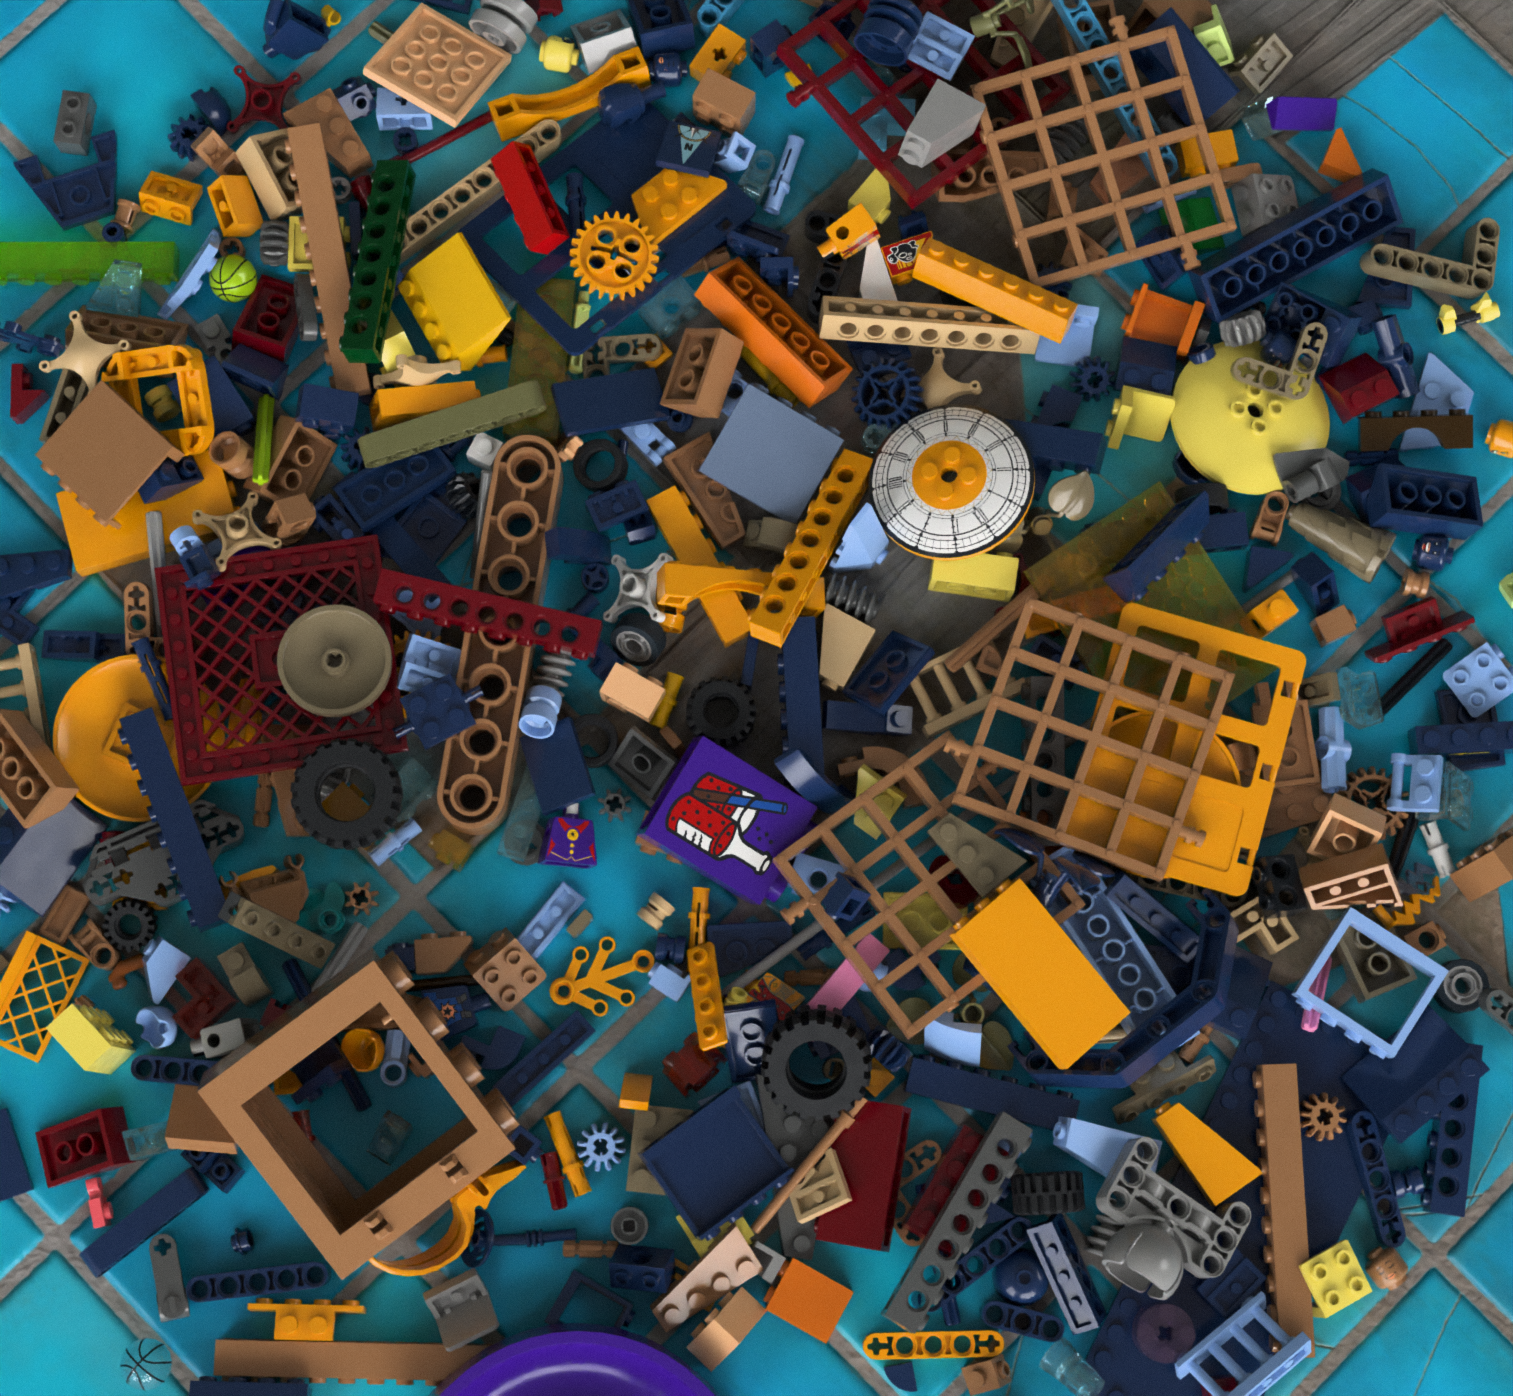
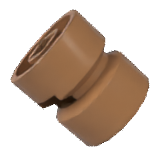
M224 431L212 440L209 446V456L215 464L237 479H246L253 474L254 447L231 431Z

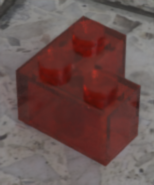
M196 957L175 976L193 998L172 1018L190 1038L198 1039L201 1037V1029L213 1026L240 1000L203 959Z

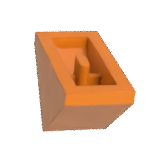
M1342 128L1336 129L1330 139L1318 173L1345 183L1362 174V171Z

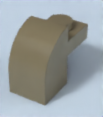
M763 517V520H749L743 546L748 549L771 550L784 557L787 544L789 542L793 543L796 537L795 533L798 525L770 517Z
M243 942L217 956L230 979L231 986L245 1006L250 1008L275 994L262 969L256 966Z

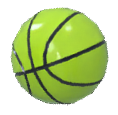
M230 254L222 256L217 260L209 272V284L217 297L227 302L236 303L244 301L251 296L257 285V273L249 260L240 255Z

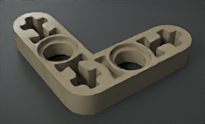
M1318 322L1307 324L1302 328L1287 370L1250 357H1242L1232 363L1231 375L1238 382L1290 400L1302 399L1308 394L1327 341V329ZM1317 328V334L1320 335V339L1314 340L1311 348H1317L1316 352L1311 349H1303V344L1307 346L1311 341V336L1307 335L1308 331ZM1303 353L1308 354L1312 359V364L1308 369H1302L1298 365V358ZM1246 362L1248 363L1247 368L1253 371H1258V366H1260L1261 369L1257 374L1256 382L1253 381L1255 375L1245 374L1243 377L1240 376L1241 371L1238 370V366L1244 365ZM1266 371H1273L1277 376V382L1271 387L1263 382V375ZM1293 371L1307 374V378L1301 377L1298 386L1302 387V391L1296 392L1293 395V389L1289 387V384L1295 383L1298 375H1293Z
M654 334L601 337L598 339V342L583 353V379L590 378L594 371H601L604 375H610V364L656 360L662 354V343ZM652 341L653 345L656 346L652 348L651 353H647L644 348L637 349L639 354L635 355L636 347L634 342H637L639 347H646L648 342ZM620 343H628L630 351L624 356H619L616 354V347ZM596 345L603 350L598 352L600 364H595V357L590 352L595 349Z

